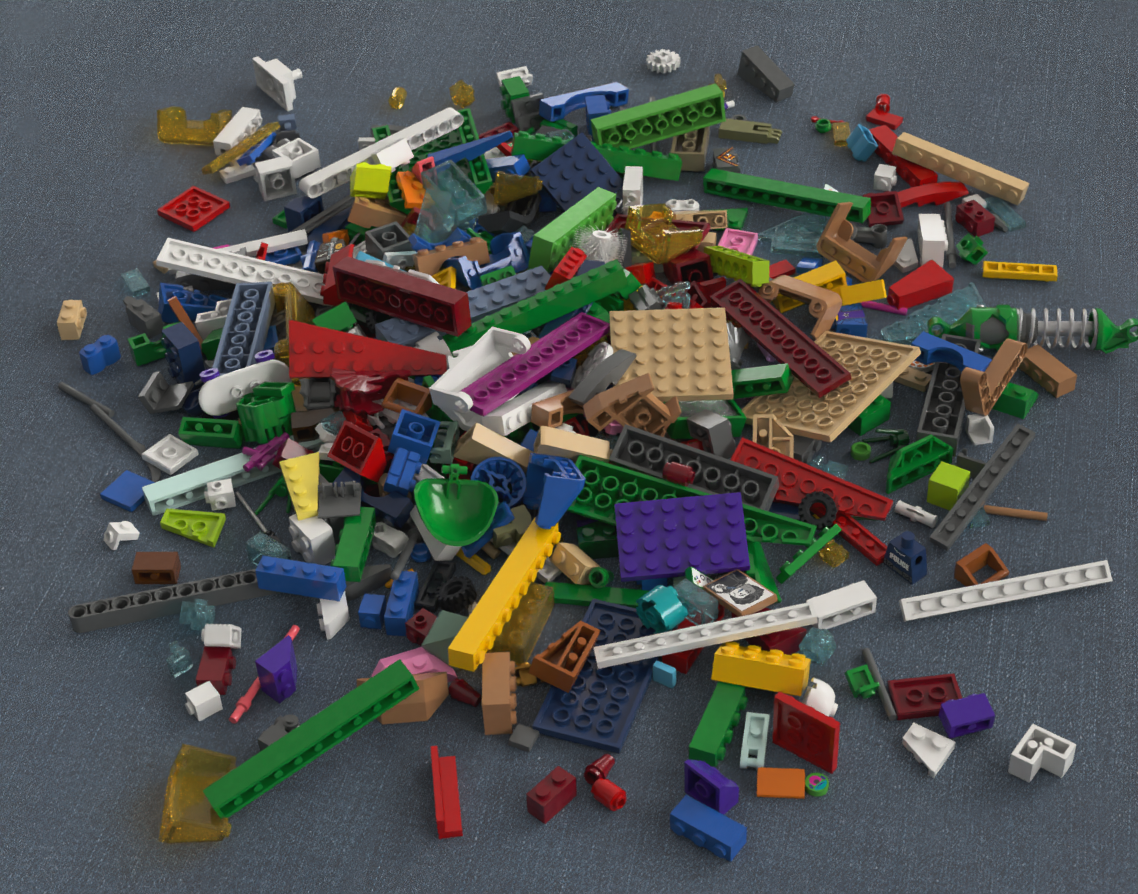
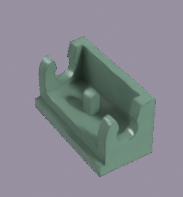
M455 420L454 422H440L439 427H446L448 430H438L434 448L430 451L432 453L430 463H453L454 451L460 438L459 424Z

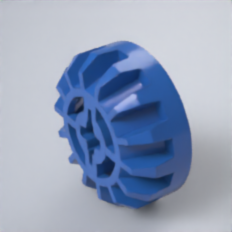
M504 457L485 459L476 466L471 475V480H479L491 485L497 492L498 499L501 498L509 505L510 509L522 502L526 491V477L522 468L513 460ZM509 483L512 486V494H510V490L507 488Z

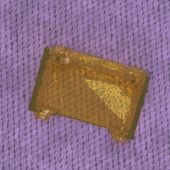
M179 106L158 109V138L164 143L212 146L214 145L213 140L231 121L232 110L222 109L217 113L213 112L210 119L200 121L186 120V111Z
M526 159L527 162H528V164H529V166H530L531 163L533 162V160H532V159ZM497 171L494 203L496 205H504L536 194L542 189L543 181L539 180V176L529 177Z
M665 203L629 206L625 229H630L631 245L656 264H665L698 245L702 240L703 230L698 227H691L688 231H681L672 224L674 214Z
M182 743L168 776L159 842L167 844L223 841L224 837L228 838L231 831V823H228V818L226 817L220 819L202 790L237 768L235 767V756Z

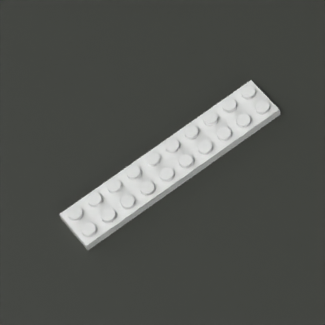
M167 238L156 260L157 266L233 284L272 282L275 294L325 306H333L323 304V296H320L321 286H325L323 284L324 274Z

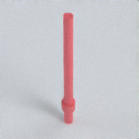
M293 625L285 637L289 635L293 641L300 628L297 625ZM259 677L253 682L245 696L240 697L236 703V709L229 717L231 723L236 724L242 714L251 707V701L261 688Z

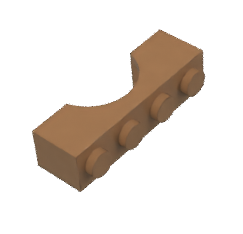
M473 237L469 239L470 241L464 243L463 241H456L451 246L439 245L429 251L428 249L418 250L416 254H412L415 271L432 276L439 272L445 260L453 256H466L469 261H478L479 265L490 263L487 241L482 238L480 239V237Z
M571 390L532 403L531 422L538 426L556 428L562 425L563 415L571 413L585 414L583 406L571 402L568 398L574 391Z

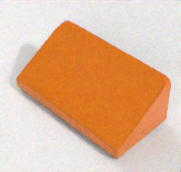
M759 767L757 769V797L805 799V770Z

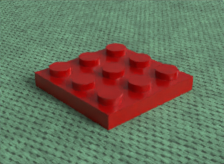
M192 186L157 211L159 216L195 232L229 209L230 203L196 186Z
M779 691L774 697L772 743L832 774L837 769L840 722Z

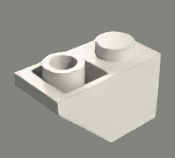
M345 591L340 602L320 599V603L316 604L318 616H323L322 619H319L321 632H326L327 640L332 639L350 620Z

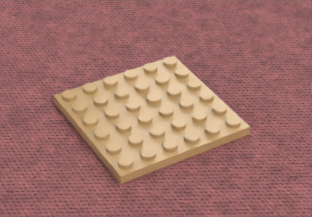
M725 307L609 311L610 338L613 354L620 349H624L637 355L615 386L649 373L654 385V390L651 393L661 402H668L674 396L677 397L678 401L733 399L734 393Z

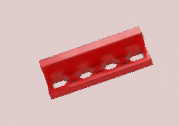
M430 746L439 839L463 836L455 756L439 757L438 747Z

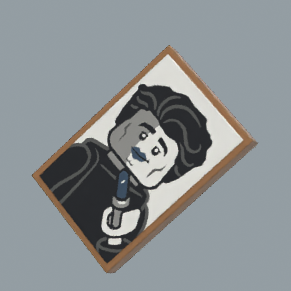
M739 569L703 586V592L738 617L754 614L778 601L777 594Z

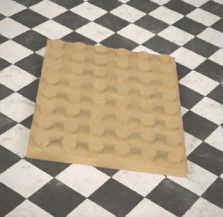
M825 331L814 342L849 371L851 379L819 398L793 375L794 380L788 393L754 397L742 409V412L747 417L745 423L753 425V414H774L777 420L791 434L831 443L921 354L920 347Z

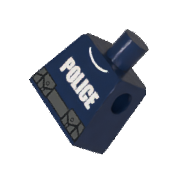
M905 531L888 543L883 564L913 585L927 575L926 549L914 540V533Z

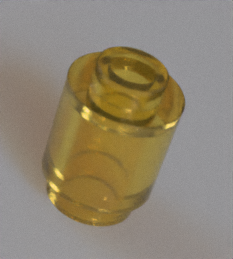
M393 88L388 100L391 108L399 109L403 107L407 97V92L404 88Z

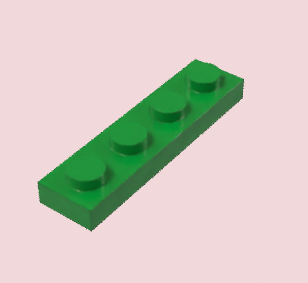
M837 524L830 529L825 527L818 534L820 536L818 540L813 538L811 545L805 546L807 550L803 551L800 549L792 557L794 559L792 563L787 561L779 568L781 573L776 579L783 584L842 529Z

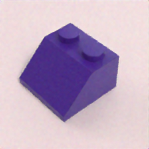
M288 635L255 661L261 690L279 704L296 691L297 663L292 638Z
M686 760L684 762V792L690 797L723 815L739 802V787L733 780L723 776L717 768L711 767L705 761Z

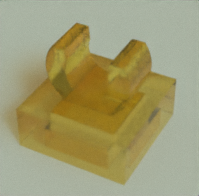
M832 539L826 543L825 548L819 551V558L833 568H836L849 558V551Z

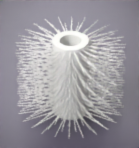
M592 229L588 233L584 231L586 234H578L583 236V239H579L582 241H577L582 244V246L578 247H581L579 249L588 255V260L605 261L606 264L609 261L622 259L615 257L616 254H620L617 252H622L616 250L618 245H623L618 243V240L622 239L614 241L616 238L612 237L621 235H611L610 232L599 231V229L598 231Z

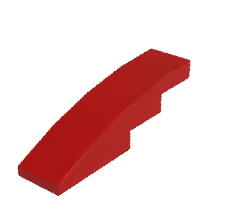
M962 182L930 183L897 192L901 208L913 203H917L918 207L931 202L938 206L969 194Z

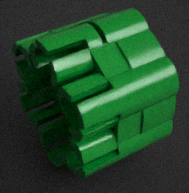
M251 392L245 394L236 403L246 442L268 443L265 429L267 430L269 441L275 438L273 428H275L277 437L283 434L282 427L285 428V432L289 436L293 435L291 413L297 411L292 392L283 397L257 396Z

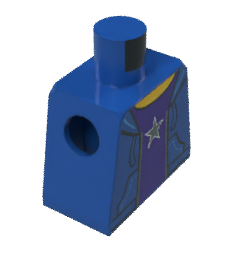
M861 303L841 306L830 329H833L836 333L867 338L868 324Z

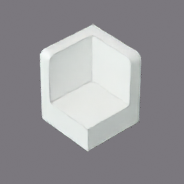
M967 415L965 431L972 444L992 443L994 426L988 415Z

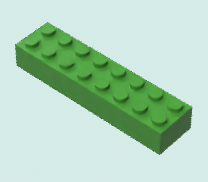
M715 83L591 119L593 140L596 145L606 143L616 148L626 146L632 149L725 122L724 96L722 90Z
M598 187L533 236L528 267L533 269L542 266L550 273L555 270L571 247L581 248L578 246H582V244L577 241H582L579 239H583V236L578 234H586L584 231H591L593 228L596 231L598 229L599 231H604L614 219L612 215L617 205V201H615L617 194Z

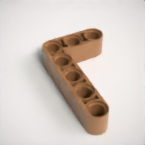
M1007 338L985 372L969 367L963 369L960 383L967 411L984 416L989 414L1027 353V343Z

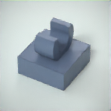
M294 114L278 116L281 131L297 129Z

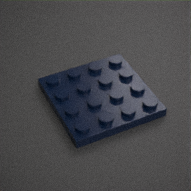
M583 132L530 170L533 177L563 213L598 187L617 193L623 188L624 183Z

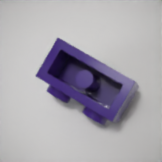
M985 693L977 695L970 694L958 700H947L941 704L939 718L948 738L951 739L993 728L995 714Z

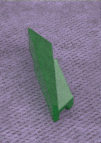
M747 541L750 570L744 571V573L777 594L778 601L775 603H780L781 598L761 543Z

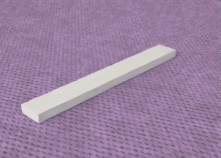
M303 229L218 250L232 251L233 253L240 251V248L246 247L247 256L253 257L257 255L261 242L268 244L267 253L308 244L306 230ZM168 268L170 275L177 273V270Z

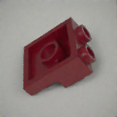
M897 191L867 193L862 196L871 198V214L867 217L868 227L877 224L885 226L903 224L904 218Z

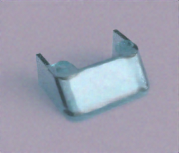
M426 189L414 234L429 243H439L446 240L453 233L451 227L454 225V222L459 229L466 233L467 228L474 230L477 217L451 213L449 211L453 192Z

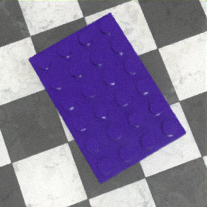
M741 492L615 504L621 582L686 576L685 569L690 566L704 574L726 573L737 569L740 571L750 570Z

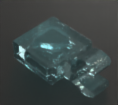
M177 640L170 643L171 656L166 658L170 674L176 678L192 668L193 664L190 652L185 647H179Z

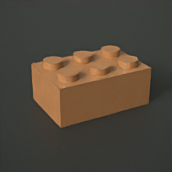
M510 652L486 653L482 663V711L485 735L512 734L513 724H517L516 710L512 711V709L517 707L516 693H512L517 689L516 676H512L515 675V661H510Z

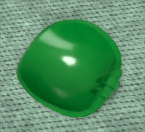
M452 463L450 465H442V474H449L448 478H427L416 484L414 496L418 513L427 530L443 544L450 546L469 545L481 538L489 528L498 506L497 492L486 482L459 479V474L467 475V466H459V464Z

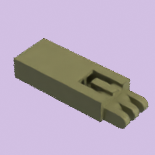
M727 118L725 122H721L719 127V138L755 143L777 144L782 134L780 129H772L769 123Z

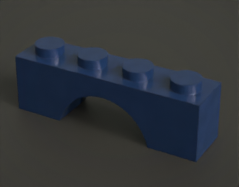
M347 467L342 470L334 481L337 482L338 487H341V481H343L344 487L345 482H360V486H362L361 507L375 508L376 518L383 519L389 526L394 525L401 529L411 516L409 513L414 508L411 499L395 491L383 497L369 496L365 493L366 483L363 476Z

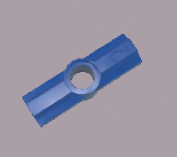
M316 240L309 242L306 254L301 256L303 270L318 273L314 261L319 246L322 244L321 242Z

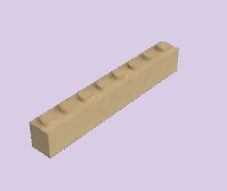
M903 132L896 139L892 152L894 155L1015 205H1019L1024 199L1030 184L906 132Z

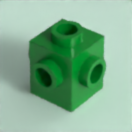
M969 233L956 245L960 251L959 256L965 261L969 260L974 265H977L988 253L982 245L984 242L978 236L973 237Z

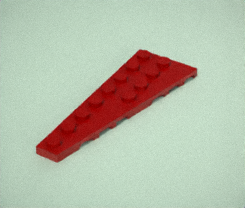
M289 320L290 379L331 378L332 368L347 371L378 372L411 371L410 376H442L447 371L446 355Z
M743 437L731 458V461L778 476L779 488L773 502L799 506L802 498L806 497L805 495L811 494L814 491H821L828 494L834 500L837 513L885 521L893 504V500ZM815 503L810 507L826 511L825 506L821 503Z

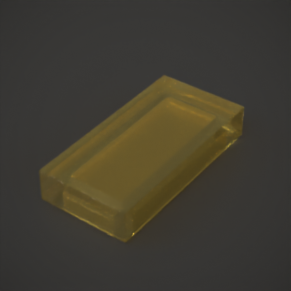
M832 122L834 146L848 145L846 139L850 135L849 122Z

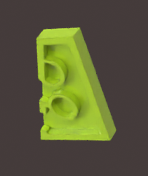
M166 508L160 524L162 529L214 548L226 517L225 513Z

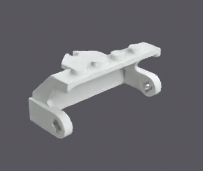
M491 327L473 346L453 351V356L457 357L452 358L448 356L449 369L429 388L433 404L437 405L453 421H458L459 427L462 430L468 431L476 422L483 425L482 416L469 410L473 406L472 399L468 394L461 392V390L512 358L513 354L511 352L525 354L531 347L529 339L520 333Z

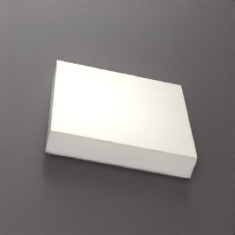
M169 434L143 452L142 459L172 475L199 454L198 449Z

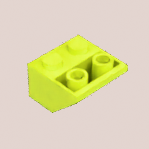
M366 162L356 164L350 176V197L385 199L389 189L391 166H386L385 164L369 165Z

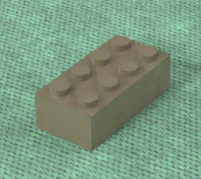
M710 126L673 136L671 153L677 154L681 158V171H704Z

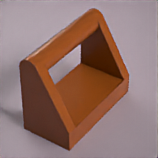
M398 378L385 396L381 407L399 414L404 409L423 415L432 407V397L429 388ZM398 399L415 405L417 408L414 411L393 402Z
M985 543L956 562L954 578L968 587L978 585L972 574L986 565L993 568L997 573L980 584L1002 580L1010 573L994 549Z

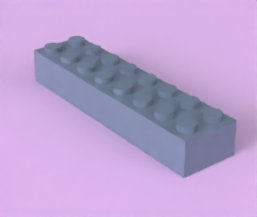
M272 282L236 283L212 367L219 370L220 376L257 364L254 356L264 349L276 302Z

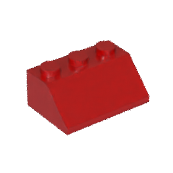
M349 244L331 255L330 262H326L325 272L327 274L324 273L323 284L325 286H321L320 296H323V304L338 306L345 302L338 299L333 266L347 256L353 258L354 244Z
M345 420L327 457L378 483L387 465L382 439Z

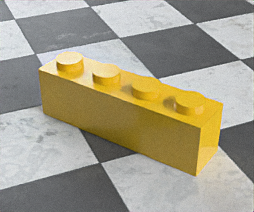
M836 260L794 277L827 290L847 286L846 274ZM778 294L772 300L780 313L805 304Z

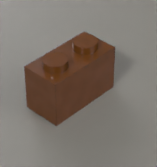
M136 552L131 569L135 584H177L181 570L178 552Z

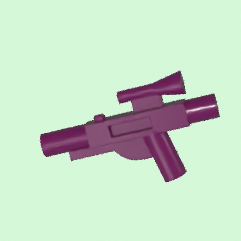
M285 432L280 437L276 436L267 444L260 445L255 449L245 446L242 453L251 456V458L243 465V469L249 472L252 468L257 467L262 471L267 463L275 458L276 455L274 453L279 449L280 445L290 438L289 434Z

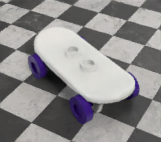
M264 350L255 354L254 357L257 364L220 376L217 368L204 370L199 374L201 381L206 382L199 392V405L206 414L214 418L226 417L232 411L237 410L236 403L245 394L253 392L252 389L265 381L292 382L289 367L279 360H273L275 356L272 350Z

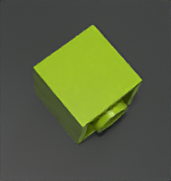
M941 461L929 479L927 502L951 510L969 487L970 471Z

